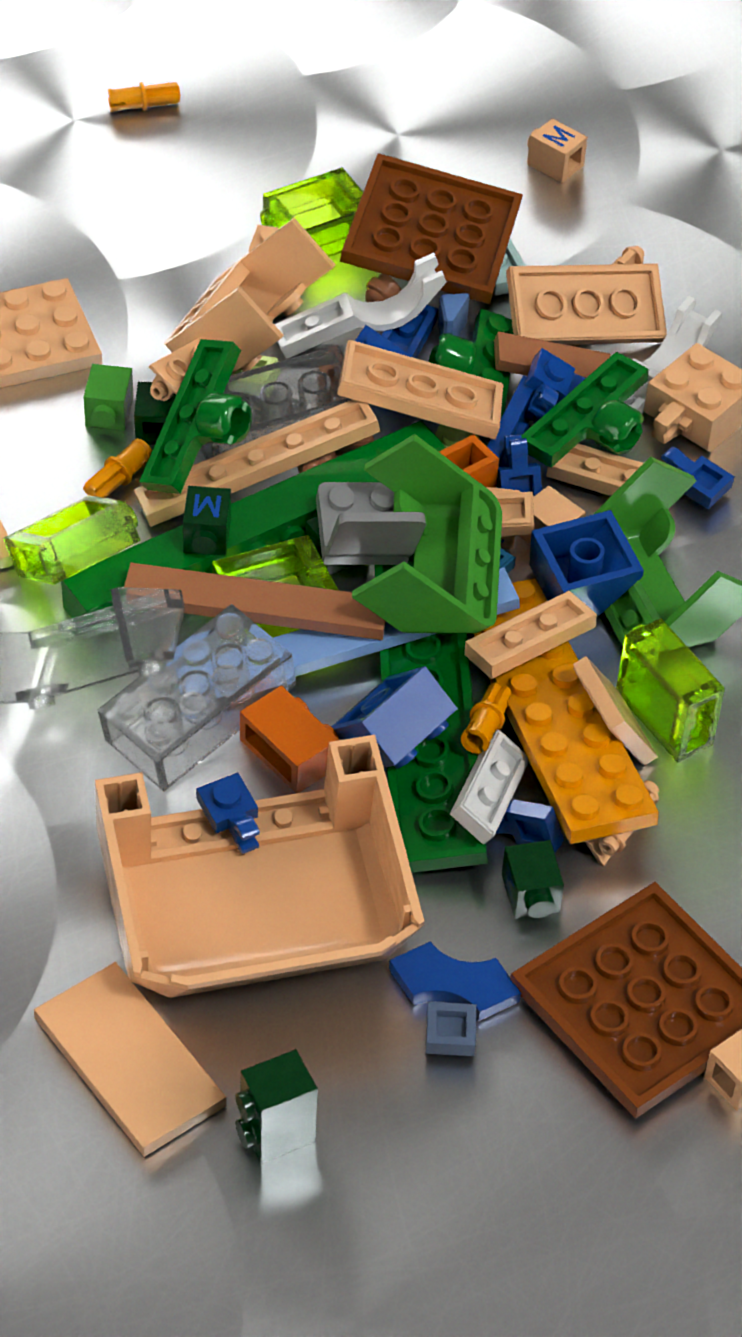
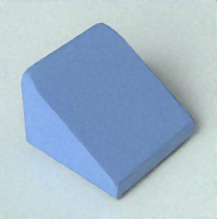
M469 294L441 295L438 311L440 335L451 333L460 336L468 320Z

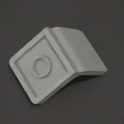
M323 482L319 485L316 494L323 565H398L403 561L408 563L409 557L414 554L426 527L425 514L422 512H393L394 492L381 482Z

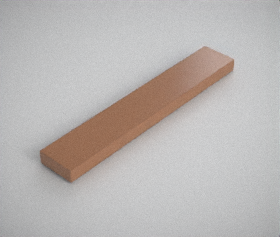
M131 562L122 592V605L377 640H383L386 626L385 620L353 599L352 592Z

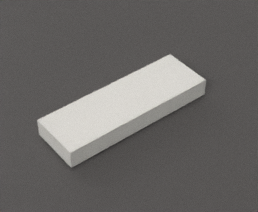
M497 729L493 734L488 749L485 752L482 749L450 812V815L483 845L495 836L529 763L527 755L500 730Z

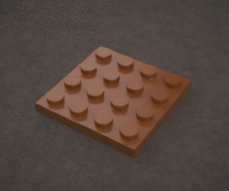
M377 153L345 240L340 262L410 281L414 273V261L434 253L439 263L435 271L437 273L442 270L447 281L440 289L441 291L452 294L467 293L471 300L490 304L523 194Z
M656 882L623 901L510 975V980L521 992L523 1000L635 1119L705 1072L710 1050L742 1029V967Z

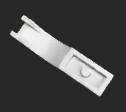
M432 253L414 261V273L408 285L397 295L386 300L364 302L352 298L345 292L274 324L283 334L278 343L285 358H291L357 327L364 328L365 325H368L375 331H387L401 327L417 317L447 282L442 270L437 273L435 271V268L439 265L435 254Z
M688 296L678 307L667 336L653 355L643 362L635 358L632 359L649 369L648 381L624 403L640 411L642 414L644 412L648 382L694 344L699 343L706 347L722 319V312L715 309L706 318L693 311L696 299Z

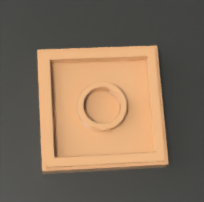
M587 656L574 663L573 669L609 731L619 741H622L625 748L641 764L647 765L658 757L620 692Z

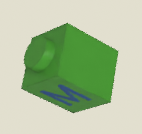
M92 364L83 397L86 427L125 431L133 401L132 368Z

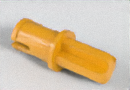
M139 82V86L107 89L110 113L142 108L144 112L147 111V107L177 104L181 98L180 88L176 82L145 86L143 82Z
M136 438L116 457H108L104 462V467L84 484L83 490L88 495V499L92 502H101L121 484L123 486L128 485L132 480V475L148 462L152 453L151 447L144 440Z
M497 682L492 683L488 686L481 702L473 705L470 711V722L461 735V743L467 751L480 754L483 749L485 752L490 745L495 731L502 729L505 722L504 712L508 706L507 701L512 693L508 686L501 687Z

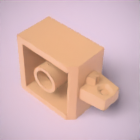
M699 343L694 344L648 382L644 412L655 418L651 437L666 444L681 434L705 450L712 452L742 426V369Z

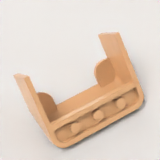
M292 218L225 270L200 297L167 338L164 345L171 352H174L199 337L206 340L232 341L241 350L232 372L241 369L246 373L261 360L262 356L260 354L283 337L281 331L272 322L275 317L282 312L286 317L292 314L304 302L300 296L305 289L333 269L336 264L295 218Z

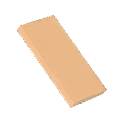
M658 264L510 266L506 270L514 335L564 345L663 342L667 336Z
M348 340L344 351L337 395L496 440L500 429L504 384Z
M116 962L34 1009L35 1020L143 1157L227 1106L225 1094Z

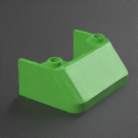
M413 434L367 462L364 471L394 492L393 512H422L425 514L426 527L414 553V566L411 567L403 561L352 591V598L403 633H479L494 625L497 619L502 509L497 498L489 489L416 434Z
M652 456L594 513L612 511L644 570L643 577L604 611L625 651L641 658H650L713 642L742 616L741 580L717 571L690 598L684 601L664 566L659 554L669 546L675 534V522L668 509L697 481L693 475Z

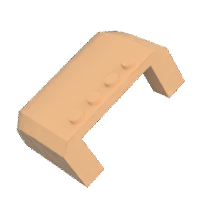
M375 735L329 742L324 789L254 800L258 806V817L254 821L260 831V834L255 836L259 843V848L244 854L239 851L229 829L219 833L214 832L202 809L151 817L142 772L95 780L96 827L123 959L129 979L145 988L172 998L386 960L424 926L423 913Z

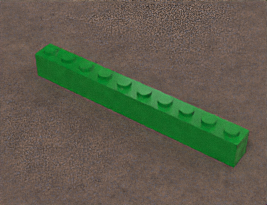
M420 420L231 503V523L226 556L183 553V525L62 577L63 608L88 640L103 633L112 632L117 627L141 616H147L156 610L122 605V592L130 562L232 576L252 566H258L283 552L296 549L303 544L306 521L318 516L316 494L321 483L379 482L364 471L365 464L413 434H416L438 452L446 447Z

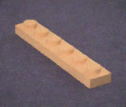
M352 399L194 464L181 494L147 490L144 486L134 489V492L150 527L184 513L188 486L230 488L232 494L381 432L380 426L368 403Z

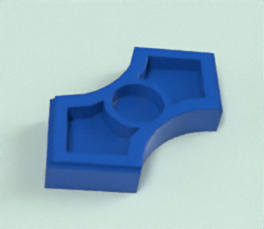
M430 941L389 960V971L412 1005H419L430 1001L476 1004V1021H481L520 1002L521 992L510 980V976L497 958L481 962L460 961L445 955Z

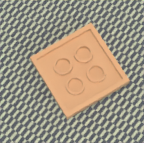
M68 278L0 292V388L91 368L92 364L103 365L102 352Z

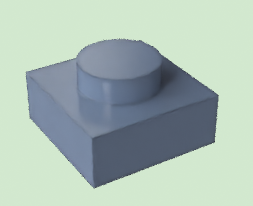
M428 1002L425 1054L475 1056L476 1004Z

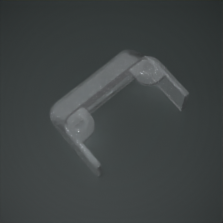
M117 587L111 589L114 606L30 632H0V704L28 703L29 710L41 709L55 705L54 697L138 672L140 677H149L166 672L165 664L174 661L185 612L182 590Z

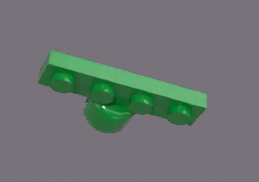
M481 308L475 318L472 342L451 333L441 334L438 338L439 345L433 347L428 362L504 384L501 408L502 418L506 408L510 372L495 370L494 339L498 331L513 334L512 319Z
M200 339L139 482L147 490L181 494L196 456L204 444H238L250 432L252 413L248 403L243 401L240 395L223 394L241 353L240 348L234 342Z
M615 352L521 435L522 438L527 439L528 455L552 468L580 441L585 439L593 440L596 444L615 455L627 454L641 437L643 432L641 423L644 421V416L640 411L624 402L648 381L649 369Z

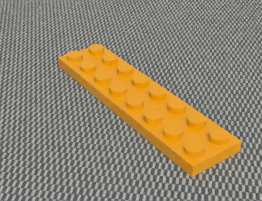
M536 579L512 583L519 597L520 608L497 615L495 624L479 633H467L469 639L547 602ZM569 641L493 679L488 677L491 684L497 682L501 687L508 686L512 692L507 701L508 706L505 713L550 805L554 808L556 817L570 844L658 825L659 811L622 741H619L609 731L575 673L573 664L579 660Z

